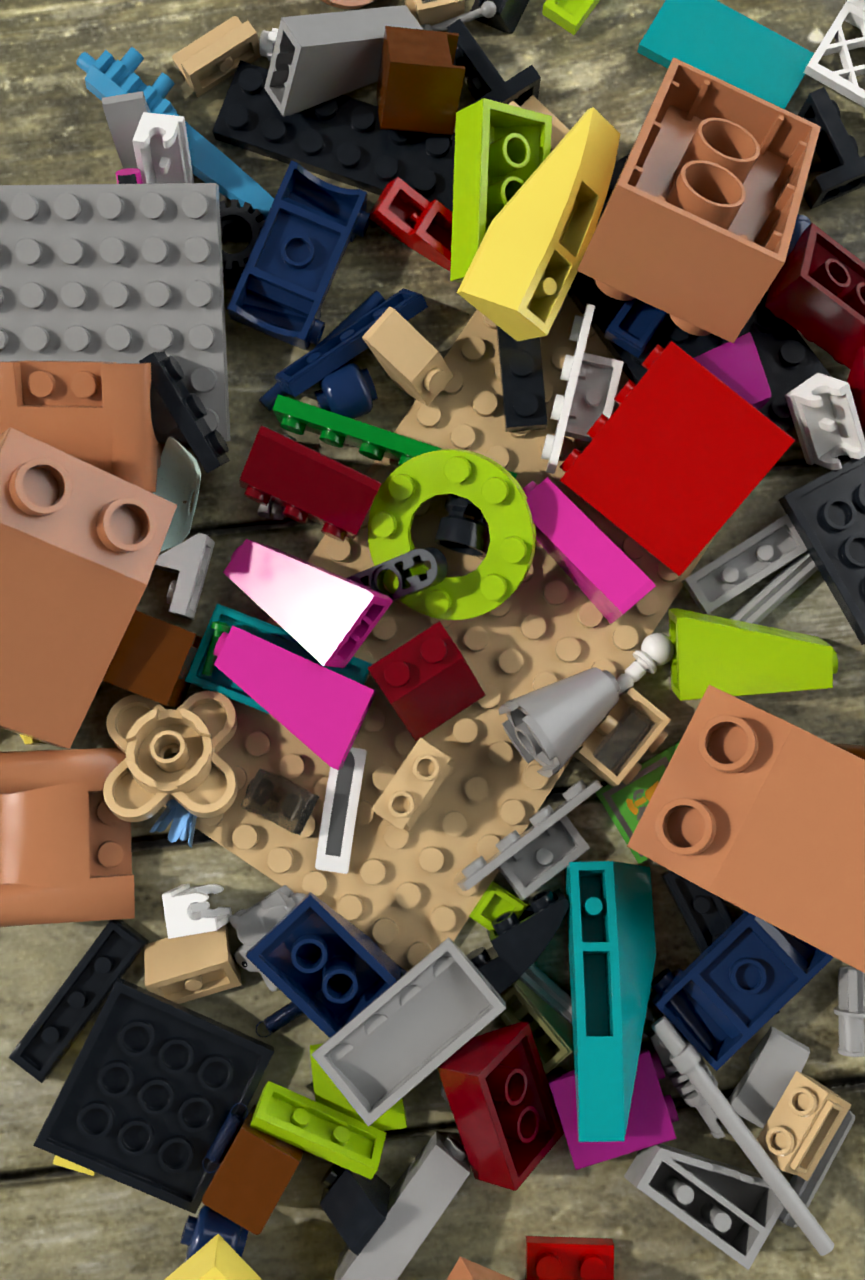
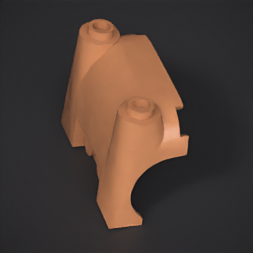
M0 361V435L10 427L151 493L156 492L157 470L161 465V455L165 444H160L157 441L152 425L150 408L151 363Z
M118 747L0 752V927L135 918L131 822L116 817L107 806L103 795V788L108 775L126 758V754Z

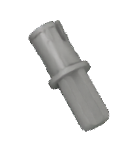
M852 966L840 967L838 970V1006L834 1007V1014L838 1015V1053L849 1057H865V973Z

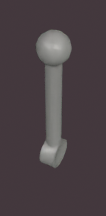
M486 1L479 9L432 26L424 24L421 27L424 30L444 31L447 29V26L458 19L465 23L482 16L491 18L495 15L497 8L494 2Z

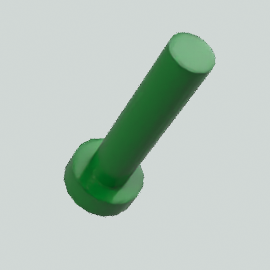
M220 621L212 622L211 628L215 630L201 673L211 677L217 656L213 654L216 643L223 632L229 633L231 629L227 623Z

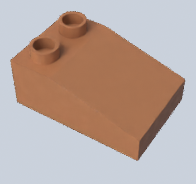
M673 57L577 271L593 278L597 287L614 299L629 301L636 298L669 313L673 322L689 334L706 336L712 333L734 343L785 263L821 126Z
M11 427L0 435V728L53 746L70 749L148 585L177 504Z
M709 685L627 847L710 893L865 973V760Z

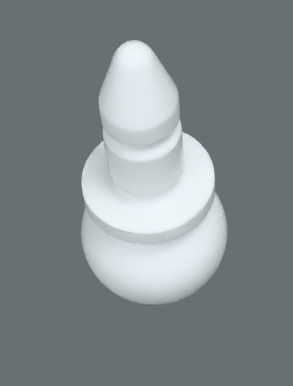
M653 633L643 640L641 650H636L633 653L636 661L625 670L624 674L617 678L620 686L618 695L633 687L634 682H638L646 674V671L654 674L657 671V666L665 665L672 659L674 645L671 643L670 637L663 633Z

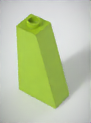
M679 608L668 609L669 637L674 645V655L670 660L671 689L680 701L702 699L709 685L732 696L833 688V674H836L838 671L837 653L831 645L820 637Z

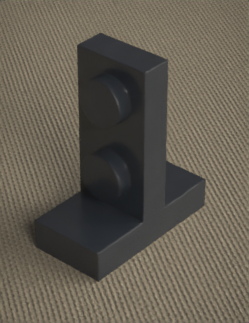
M461 19L447 26V32L459 34L453 65L465 66L464 76L467 78V85L472 96L476 99L473 103L485 98L504 104L514 101L519 106H522L532 95L538 99L541 77L533 65L505 82Z
M825 87L809 93L798 116L821 126L815 150L826 170V173L815 177L804 194V198L811 210L865 186V156L859 157L856 140L852 135H848L840 119L839 107L834 100L830 99Z

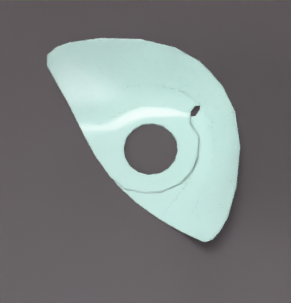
M168 437L164 446L161 464L157 470L156 492H153V494L177 504L160 552L177 546L190 533L201 481V471L197 459L172 437ZM193 492H195L193 508L190 514V503Z

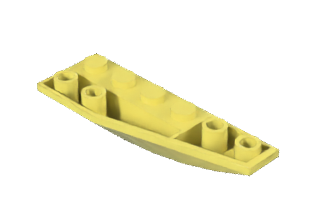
M594 107L584 113L491 221L457 291V294L517 342L548 335L595 232L608 193L616 162L620 133Z

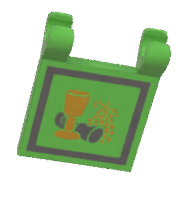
M680 740L643 762L641 770L629 784L625 785L621 782L619 786L612 787L606 784L595 792L626 844L630 841ZM630 849L638 864L649 859Z

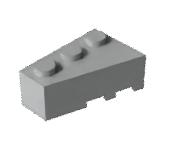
M662 1143L639 1150L624 1175V1178L747 1270L750 1269L784 1209L782 1203L760 1174Z

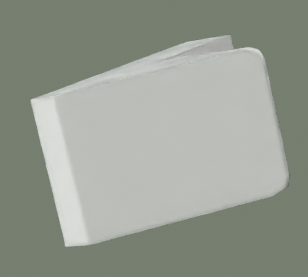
M198 533L158 556L154 566L159 570L179 574L178 580H173L168 589L167 604H170L169 612L194 620L215 545V542L206 534Z

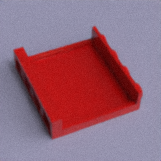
M671 341L665 349L657 344L641 364L648 371L637 384L629 379L613 399L620 406L610 418L606 417L603 413L586 433L592 438V441L583 452L575 447L559 468L566 472L560 479L562 483L678 576H681L794 443L795 439Z

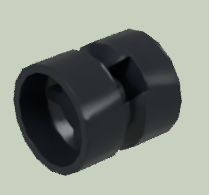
M448 494L445 509L449 515L441 518L435 542L455 552L486 557L490 544L488 523L481 510L467 498ZM464 514H466V515H469V516H473V517H475V518H474V520H473V519L466 518V517H463V516H464Z

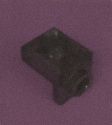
M259 769L255 778L251 780L247 787L246 796L241 807L249 812L262 815L291 833L301 835L320 796L281 775Z

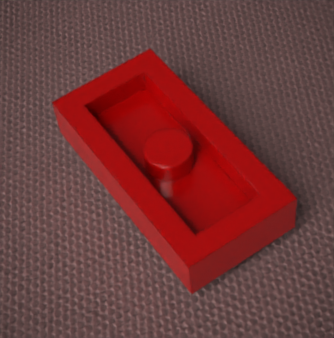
M526 1236L525 1280H614L612 1238Z

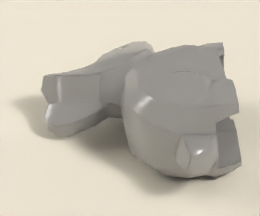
M286 885L268 894L263 900L249 909H241L228 918L231 925L236 929L238 939L243 943L234 952L236 962L250 972H260L271 992L280 989L246 957V953L306 896L303 893H294Z

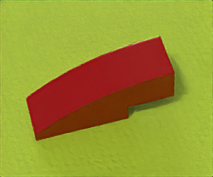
M400 177L395 178L386 185L370 211L369 219L414 251L451 272L453 212L437 199L429 202Z

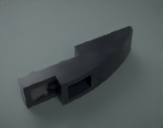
M547 889L533 896L528 902L530 906L526 907L519 919L514 911H508L497 917L491 923L497 935L493 930H487L493 947L488 950L485 947H480L467 955L469 960L499 994L518 980L537 960L561 925L570 904L560 889L554 892Z

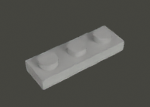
M786 514L690 575L682 583L701 612L709 614L806 552L807 548Z

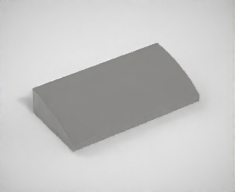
M448 937L315 1050L312 1056L369 1127L506 1009V1002L469 958Z

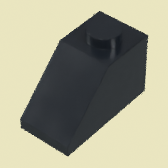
M333 1164L320 1183L324 1187L320 1205L349 1249L358 1256L386 1220L390 1186L376 1174L372 1179H368Z

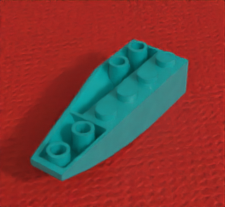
M615 861L569 862L565 869L566 899L570 904L567 910L578 1142L625 1141L656 959L650 867Z

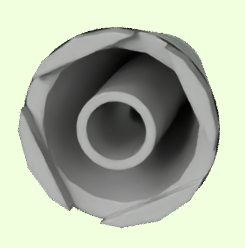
M593 667L507 701L499 708V715L507 714L508 720L502 723L520 755L528 764L535 759L543 766L537 772L542 776L550 778L559 772L618 703L620 686L616 678L609 671H601Z

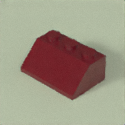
M811 223L800 236L793 251L786 257L783 267L770 285L765 307L775 317L786 321L801 332L806 340L814 342L832 355L837 363L851 369L858 348L865 346V263L815 224Z
M262 425L256 435L239 479L240 487L246 489L244 495L249 499L265 506L268 505L270 500L285 507L283 514L303 524H306L307 520L310 519L323 526L322 533L341 542H344L346 537L354 540L382 484Z
M523 1021L471 1038L437 1068L474 1178L516 1191L564 1134L528 1022Z

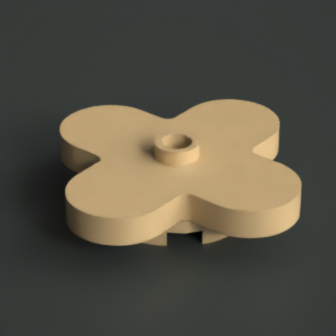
M215 691L195 693L186 699L176 710H166L158 702L138 694L119 700L111 708L106 722L109 736L115 745L126 754V758L108 775L103 788L104 800L112 813L119 819L127 822H141L154 816L171 799L176 800L191 814L201 818H212L226 812L236 799L238 785L232 769L217 753L230 741L237 729V714L232 702L222 693ZM178 753L173 758L167 759L170 754Z

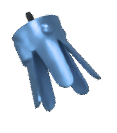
M171 799L166 803V809L153 825L150 833L164 831L172 821L168 840L173 843L178 838L181 841H186L188 838V845L192 848L197 816L188 812L176 800Z

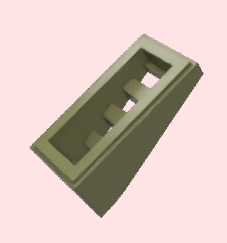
M520 979L516 980L501 995L506 1002V1009L499 1014V1017L507 1026L522 1021L529 1023L546 1074L574 1051L573 1025ZM518 998L523 1005L516 1011L510 1005ZM528 1012L534 1018L531 1022L524 1018ZM541 1026L546 1033H541L537 1028Z

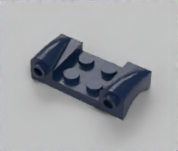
M291 160L227 307L230 319L306 351L310 344L317 346L325 328V322L320 320L321 307L349 241L353 243L357 235L364 237L370 223V213L366 212L367 192L360 189H345L329 184L308 172L299 163Z
M743 909L741 910L744 913L684 971L680 968L673 972L669 968L664 969L651 983V988L653 989L649 995L651 1001L716 1071L834 958Z

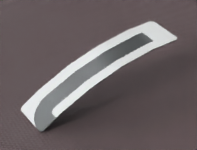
M352 747L342 769L337 770L330 767L315 868L317 870L347 874L349 871L358 802L367 755L365 749Z

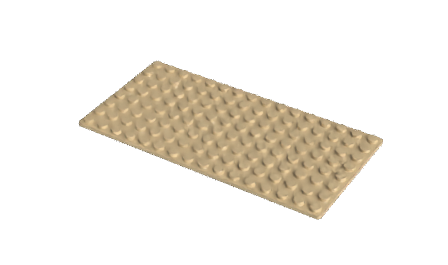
M568 294L548 335L540 337L547 413L546 429L505 432L497 328L495 323L479 310H476L444 357V361L454 377L428 406L416 399L394 433L441 449H463L482 454L494 460L506 470L517 473L516 480L522 489L531 481L539 485L548 477L654 582L656 587L620 618L610 624L536 540L533 561L522 584L501 605L483 615L464 620H442L423 615L411 609L400 600L392 602L354 654V657L374 664L440 621L463 655L486 696L422 737L423 740L456 761V763L410 831L408 832L404 829L401 831L371 809L417 741L414 740L371 673L369 674L365 686L375 690L377 693L352 745L354 748L365 749L367 755L347 874L317 870L315 868L330 766L271 714L230 698L228 699L232 702L237 714V729L230 741L218 751L217 755L230 766L235 775L238 785L237 796L232 806L223 814L212 818L197 817L196 829L282 887L286 885L294 893L306 895L310 892L370 937L397 965L406 971L412 969L448 937L454 942L469 919V915L498 874L499 869L496 868L467 891H462L458 885L465 878L461 871L480 856H483L487 861L497 854L499 850L495 845L514 830L519 835L525 832L531 823L529 819L538 812L573 757L572 755L559 772L550 778L542 776L537 771L543 766L535 759L528 764L512 744L502 723L508 720L507 714L499 715V708L509 700L593 667L601 671H609L617 680L636 660L633 657V653L636 650H641L643 640L654 632L683 587L682 581L690 576L714 539L713 537L681 576H678L560 481L566 473L559 468L575 447L583 452L590 443L589 441L564 436L555 473L546 472L549 460L541 459L546 435H555L558 420L550 418L556 394L564 395L567 381L561 380L560 376L566 354L574 356L577 342L569 340L575 315L583 317V313L580 312ZM590 326L584 352L615 359L593 327ZM623 369L616 396L629 381ZM614 401L612 414L620 406L616 401ZM383 456L382 461H374L366 476L383 484L387 477L399 467V461ZM448 494L436 495L425 501L415 513L410 530L411 540L415 549L433 547L444 554L448 564L447 577L464 576L476 570L485 557L455 552L435 542L441 518L449 515L445 509ZM371 507L354 540L346 537L344 542L324 535L307 562L345 578L374 567L368 543V521ZM464 514V516H463V517L470 518V519H473V520H474V518H475V517H473V516H469V515H466V514ZM424 561V565L431 569V563ZM384 584V587L386 588V590L389 591L390 593H392V592L386 587V585ZM271 617L266 621L269 624L282 628Z

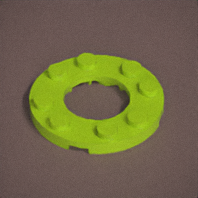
M441 449L411 458L387 477L378 490L370 510L368 543L374 566L415 549L411 540L410 530L415 513L425 501L436 495L454 494L470 500L481 510L489 526L490 544L485 559L476 570L464 576H446L441 583L400 599L402 603L411 609L432 618L464 620L483 615L495 609L506 601L522 584L531 567L535 553L536 525L533 523L532 514L526 500L528 498L524 490L504 467L494 460L473 451ZM423 564L409 570L412 576L426 573L429 568ZM387 570L384 574L383 582L394 593L399 585L398 577L392 570Z

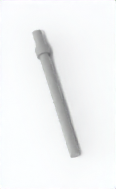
M665 1016L657 1019L651 1025V1028L671 1053L670 1061L680 1074L686 1073L819 1255L824 1256L830 1253L834 1248V1243L699 1063L701 1057L690 1042L685 1044Z

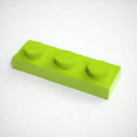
M267 1081L262 1090L250 1127L368 1179H372L378 1171L387 1134L373 1126L368 1127L364 1122L271 1081Z

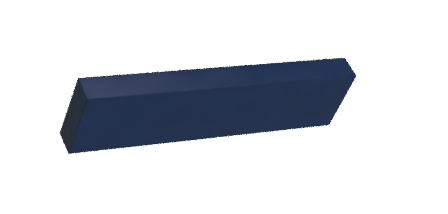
M403 288L277 373L275 379L280 388L293 397H297L369 348L362 336L389 306L408 321L428 307L423 295Z

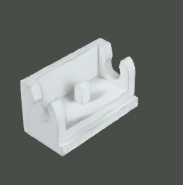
M143 112L132 140L137 168L140 169L143 184L194 183L184 116Z
M817 373L785 395L807 464L813 465L815 463L830 470H840L842 465L836 457L848 455L850 458L861 459L865 456V438L848 382Z
M183 884L163 893L162 900L168 939L217 931L229 922L228 918L232 915L231 908L218 907L216 909H209L210 904L206 901L209 899L208 894L220 893L224 888L217 884L191 888L190 884Z

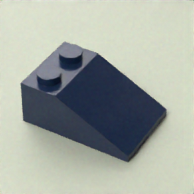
M311 892L246 953V957L329 1038L401 978L399 966L370 937Z

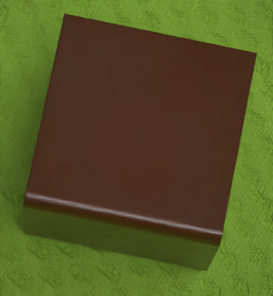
M385 26L376 92L380 129L453 135L465 74V66L453 65L459 37L458 33Z
M135 610L102 681L165 706L178 708L183 703L191 683L185 680L202 637Z
M253 1105L207 1188L202 1202L251 1233L259 1235L297 1169L304 1150L250 1127L257 1107Z

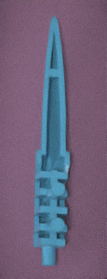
M131 47L120 61L118 59L116 61L107 50L97 60L87 52L81 53L78 57L77 66L87 73L85 77L86 88L101 101L104 97L143 91L151 113L179 116L171 102L165 98L175 83L162 72L152 86L144 84L141 78L134 73L144 60V57L135 48ZM185 121L193 174L205 183H217L219 185V193L230 200H238L241 207H243L245 202L250 203L253 210L258 209L265 220L274 198L237 164Z

